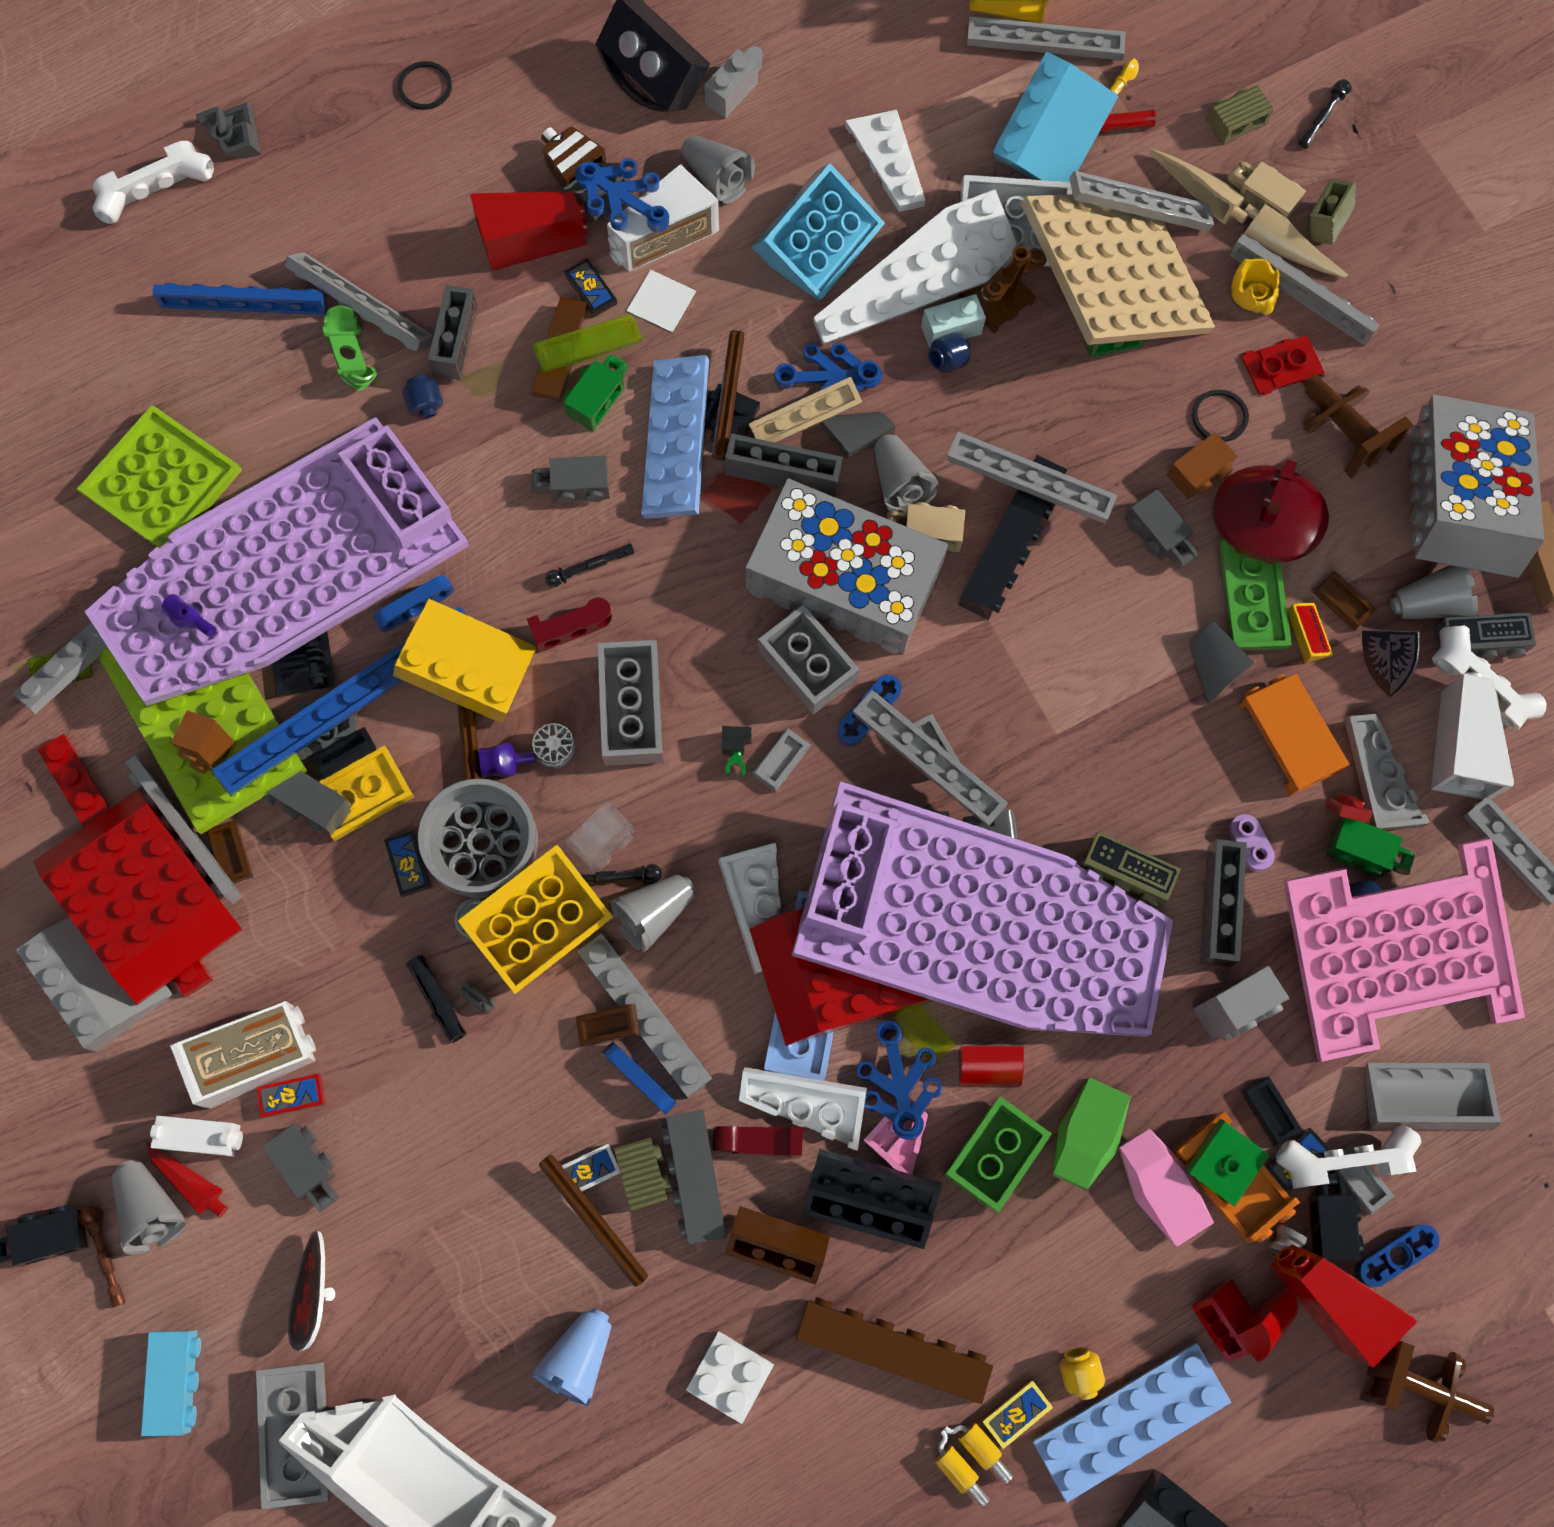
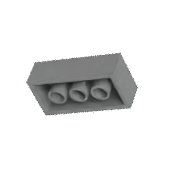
M657 640L597 643L601 747L604 766L663 763Z

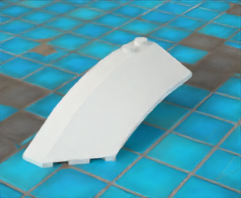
M396 1394L382 1397L383 1400L364 1404L363 1401L335 1406L334 1410L315 1413V1411L301 1413L279 1440V1443L372 1527H552L556 1520L555 1515L502 1481L448 1441L396 1397Z

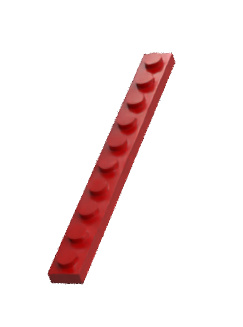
M64 733L37 749L83 827L110 809L71 741ZM202 960L173 979L185 997L213 981Z

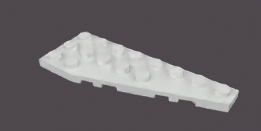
M996 189L943 209L813 318V322L822 345L829 344L985 284L1001 268L1017 246Z

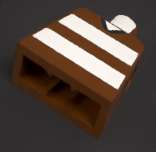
M550 127L541 136V140L546 144L543 147L545 163L562 188L576 178L575 172L580 164L584 162L606 163L605 149L574 127H568L560 134Z

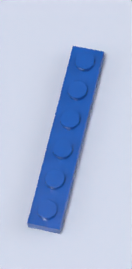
M165 283L164 285L154 284L152 293L159 306L165 309L309 315L327 314V303L322 292L314 289L289 290L283 287L262 289L256 286L234 288L229 285L210 287L202 284L186 286Z

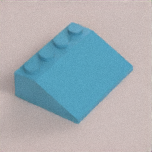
M1046 51L993 150L994 159L1033 180L1070 182L1069 177L1081 167L1119 96L1071 63Z
M828 163L811 176L754 243L752 248L772 269L820 301L885 223L841 174Z

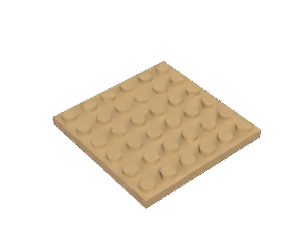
M1073 194L1026 196L1021 202L1087 345L1209 334L1215 328L1210 313L1206 309L1164 221L1074 200Z

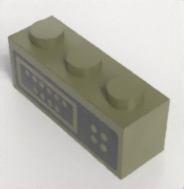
M1099 831L1093 836L1080 865L1085 870L1090 869L1100 875V880L1102 879L1113 884V886L1116 885L1125 890V894L1132 893L1141 897V901L1152 907H1157V905L1163 906L1169 900L1181 868Z

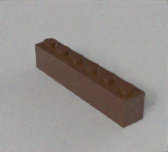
M819 1297L815 1298L814 1303L807 1301L796 1334V1340L983 1404L993 1365L985 1362L986 1355L968 1350L967 1356L954 1352L956 1345L940 1339L937 1340L936 1345L924 1341L925 1334L908 1328L906 1334H902L893 1330L895 1324L879 1318H876L875 1324L863 1320L864 1313L847 1307L845 1313L833 1310V1302Z

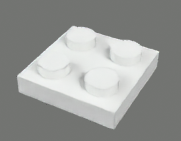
M718 1331L686 1391L743 1424L774 1364Z

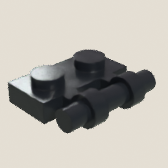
M718 384L715 391H711L707 398L705 431L706 429L713 431L711 435L712 443L714 442L717 421L713 416L717 408H719L722 384ZM736 392L731 427L732 434L746 435L750 428L749 423L753 422L760 409V402Z

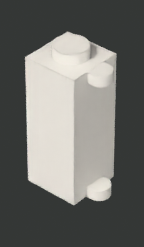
M156 1116L155 1125L152 1126L150 1131V1137L152 1138L151 1148L235 1157L236 1150L241 1148L243 1133L240 1131V1125L234 1123Z

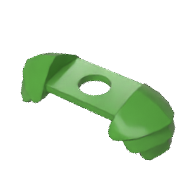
M341 305L334 306L328 310L324 317L323 333L328 338L338 367L336 369L338 375L349 386L361 391L367 388L375 379L377 372H375L374 367H366L356 339V335L361 332V327L358 325V318L354 315L353 309ZM341 348H349L354 352L355 358L346 359L341 356L339 350Z

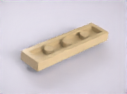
M849 377L749 423V427L755 439L778 443L859 406L863 402L852 378Z

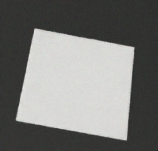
M650 270L627 311L673 332L695 295L696 290Z

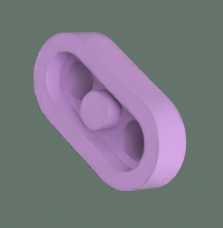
M1242 814L1233 819L1229 824L1228 834L1232 841L1247 843L1246 868L1253 872H1262L1269 868L1274 862L1275 855L1258 820L1248 814ZM1242 824L1250 827V833L1242 830ZM1256 851H1261L1264 854L1263 860L1256 857Z

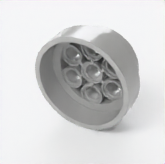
M469 779L445 788L429 803L420 821L418 846L423 862L441 885L458 895L471 898H486L534 862L538 848V831L530 809L517 792L497 781ZM471 812L478 814L474 823H463L466 814ZM500 814L508 816L507 822L504 825H493V820L496 816ZM457 836L460 838L459 844L455 848L449 849L445 847L446 841L450 837ZM483 838L490 840L487 849L482 851L475 849L478 840ZM513 840L520 842V847L517 851L513 853L505 851V846L508 842ZM461 864H472V869L468 874L459 875L457 873L458 867ZM493 865L502 866V872L497 877L487 876L488 869Z

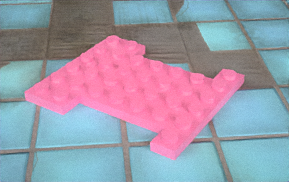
M1485 838L1457 844L1463 874L1351 897L1347 870L1343 868L1283 880L1317 1060L1323 1062L1380 1049L1375 1019L1486 995L1490 1022L1499 1024L1525 1018L1492 839Z

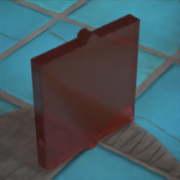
M724 470L721 474L716 475V480L703 492V495L741 524L754 510L757 511L759 509V504L771 490L761 482L725 475Z

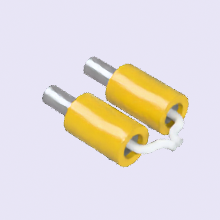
M976 1422L968 1428L962 1425L954 1429L946 1427L941 1431L943 1439L938 1447L940 1455L934 1463L961 1494L968 1491L981 1507H984L990 1499L975 1483L979 1476L952 1445L945 1450L943 1449L948 1439L947 1433L955 1434L958 1431H964L958 1438L960 1443L984 1470H988L991 1467L1005 1484L1013 1478V1475L999 1460L1002 1452Z

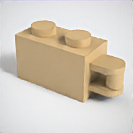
M1241 161L1228 176L1229 182L1248 198L1245 205L1248 206L1251 203L1261 210L1266 203L1287 219L1299 206L1306 193V190L1301 188L1298 183L1289 180L1275 168L1268 166L1262 161L1257 168Z
M917 502L908 504L907 512L891 511L887 513L886 519L896 523H905V526L949 544L947 551L960 552L963 542L965 510L958 509V507L953 505L935 507L930 506L928 503Z

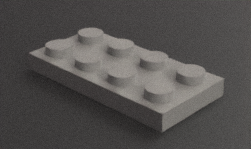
M324 1362L257 1370L261 1510L331 1500L330 1490L279 1443L280 1438L301 1413L327 1411Z

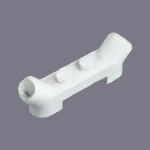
M189 141L173 143L164 147L168 157L119 179L114 171L97 178L92 184V190L97 197L92 210L95 216L102 222L108 224L116 223L124 206L132 202L144 199L148 195L163 188H168L187 177L203 182L208 181L214 172L211 158L209 155L196 152L193 144Z
M1467 626L1443 627L1439 631L1441 647L1432 657L1433 662L1446 675H1463L1468 672H1476L1482 674L1484 678L1494 679L1502 724L1505 727L1517 731L1527 719L1540 718L1544 715L1546 700L1540 693L1517 694L1510 687L1511 683L1506 678L1494 673L1490 669L1491 665L1485 659L1471 652L1470 629Z
M1396 1126L1378 1151H1374L1373 1145L1354 1147L1355 1154L1344 1155L1343 1149L1323 1151L1325 1158H1318L1299 1143L1291 1140L1285 1142L1276 1154V1162L1291 1173L1293 1188L1329 1184L1328 1170L1377 1164L1379 1176L1417 1172L1413 1155L1422 1141L1420 1135L1407 1126Z

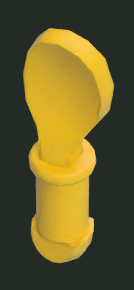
M1136 58L1130 59L1125 64L1120 76L1115 78V82L1109 90L1118 95L1122 88L1127 85L1126 81L1133 80L1137 76L1139 64Z

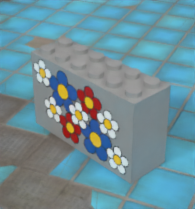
M1433 394L1428 404L1422 406L1419 420L1416 425L1411 426L1408 440L1412 442L1409 453V461L1412 462L1409 481L1413 482V489L1410 494L1413 511L1410 522L1414 524L1411 545L1415 548V558L1519 578L1544 541L1534 413Z
M787 479L746 566L745 589H748L749 593L755 597H767L774 600L778 606L784 609L793 608L797 610L804 605L816 619L827 622L831 628L837 631H849L855 634V637L861 641H873L880 644L887 652L904 654L942 568L949 544L806 485Z

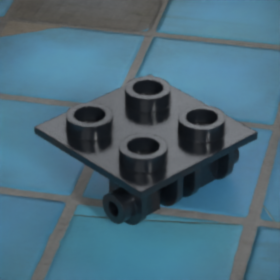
M327 631L272 663L277 697L335 686Z

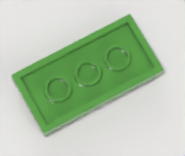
M1221 540L1218 546L1230 638L1243 651L1289 649L1292 644L1281 563L1268 564L1244 554H1239L1226 540Z

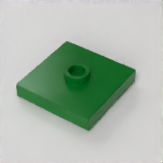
M1219 1119L1185 1171L1235 1207L1269 1157V1154L1227 1122Z

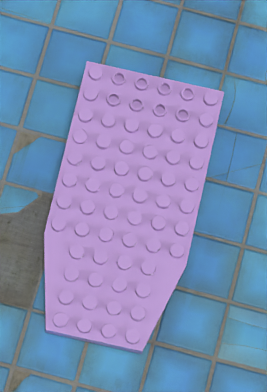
M375 417L176 529L168 536L169 540L161 548L156 547L148 554L149 558L142 565L131 569L126 574L127 578L117 587L112 586L85 613L146 706L269 666L469 547L468 540L453 522L450 509L389 426L383 427ZM170 594H176L184 602L194 606L206 621L216 627L215 634L212 637H207L197 628L185 629L175 626L161 609L165 598Z
M840 781L835 792L791 955L1025 1030L1147 1037L1152 1034L1173 920L1143 901H1136L1125 894L1126 891L1120 887L1112 886L1102 879L1100 880V875L1090 869L1085 870L1076 864L1077 861L1067 855Z

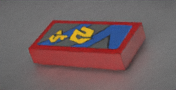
M319 1073L256 1087L260 1116L263 1119L325 1105L322 1079Z

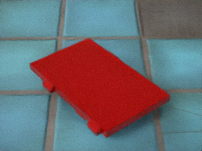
M1307 335L1292 340L1287 338L1282 340L1280 344L1255 352L1250 350L1241 357L1258 395H1267L1272 393L1273 390L1298 382L1304 383L1315 374L1319 376L1325 373Z

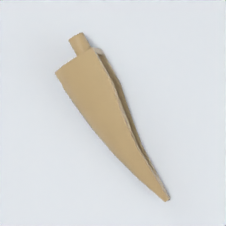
M1155 149L1150 150L1149 153L1197 201L1209 204L1212 216L1224 225L1232 218H1235L1241 224L1248 218L1249 214L1241 209L1248 200L1246 196L1190 163Z
M1251 203L1248 204L1244 211L1254 220L1244 234L1255 239L1263 247L1298 264L1342 278L1347 277L1348 274L1316 249L1282 214L1266 203L1261 210Z

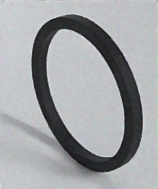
M422 61L408 66L401 73L398 80V90L406 104L416 109L428 110L440 106L448 99L452 90V82L449 73L444 67L434 62ZM421 67H431L439 70L445 75L448 82L446 92L440 99L432 103L419 104L411 101L405 96L402 89L403 81L411 71Z
M1212 390L1203 394L1197 400L1193 409V421L1197 430L1206 438L1211 435L1201 426L1198 420V407L1203 400L1210 396L1223 395L1239 404L1243 411L1244 422L1242 428L1237 433L1220 438L1224 442L1238 438L1245 431L1249 421V412L1243 400L1236 394L1226 390Z

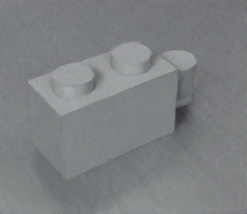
M752 46L745 53L737 49L705 83V105L726 119L758 84V72L762 68V49Z

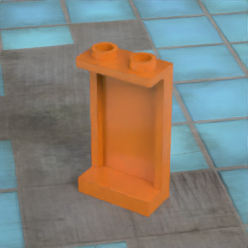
M1282 674L1269 682L1270 686L1262 690L1260 686H1257L1244 694L1245 699L1239 704L1241 710L1248 709L1286 775L1289 783L1284 787L1289 796L1340 773L1350 765L1297 674L1287 678L1285 674Z
M1225 1111L1216 1113L1172 1152L1188 1166L1218 1120L1222 1119L1230 1125L1232 1119ZM1264 1165L1235 1207L1192 1176L1196 1184L1245 1243L1256 1241L1259 1244L1266 1240L1273 1233L1270 1228L1278 1221L1284 1223L1296 1213L1293 1208L1300 1203L1296 1197H1290Z

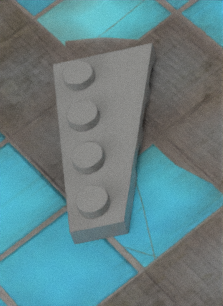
M1368 714L1346 718L1344 721L1365 808L1372 811L1369 825L1382 830H1393L1429 824L1430 822L1426 814L1422 815L1416 803L1419 799L1414 789H1409L1403 777L1405 771L1401 763L1395 761L1390 751L1393 747L1377 715Z

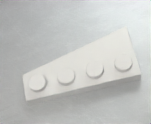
M892 110L846 120V129L856 139V145L861 153L864 152L868 158L871 169L874 173L878 174L883 188L898 212L924 207L926 200L898 111Z
M776 843L721 857L718 860L754 974L761 973L762 969L749 929L780 915L781 902L778 889L779 875L776 862Z
M744 1068L739 1101L771 1115H780L791 1120L792 1124L803 1128L804 1126L821 1133V1136L832 1141L836 1139L847 1144V1147L858 1151L867 1088Z

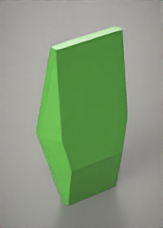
M1088 1078L1059 1124L1052 1176L1087 1191L1118 1151L1131 1096L1093 1078Z

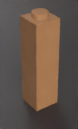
M1549 500L1541 502L1544 541L1527 565L1542 609L1554 607V514Z

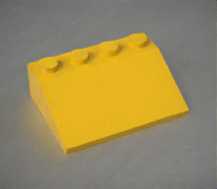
M428 599L394 667L393 676L503 724L537 646Z
M556 844L457 921L513 993L516 994L611 920L613 916Z

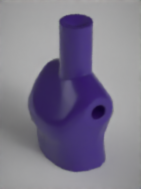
M170 594L163 601L161 609L175 626L185 629L197 628L207 637H212L215 634L216 627L206 621L194 606L184 602L178 595Z
M510 743L499 744L489 748H479L480 769L483 779L495 776L512 777L516 773L517 765L536 763L534 751L515 753Z

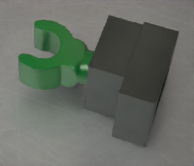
M722 726V755H730V761H728L725 767L727 776H730V768L734 765H738L741 768V776H745L746 766L742 761V755H744L745 744H751L752 727Z

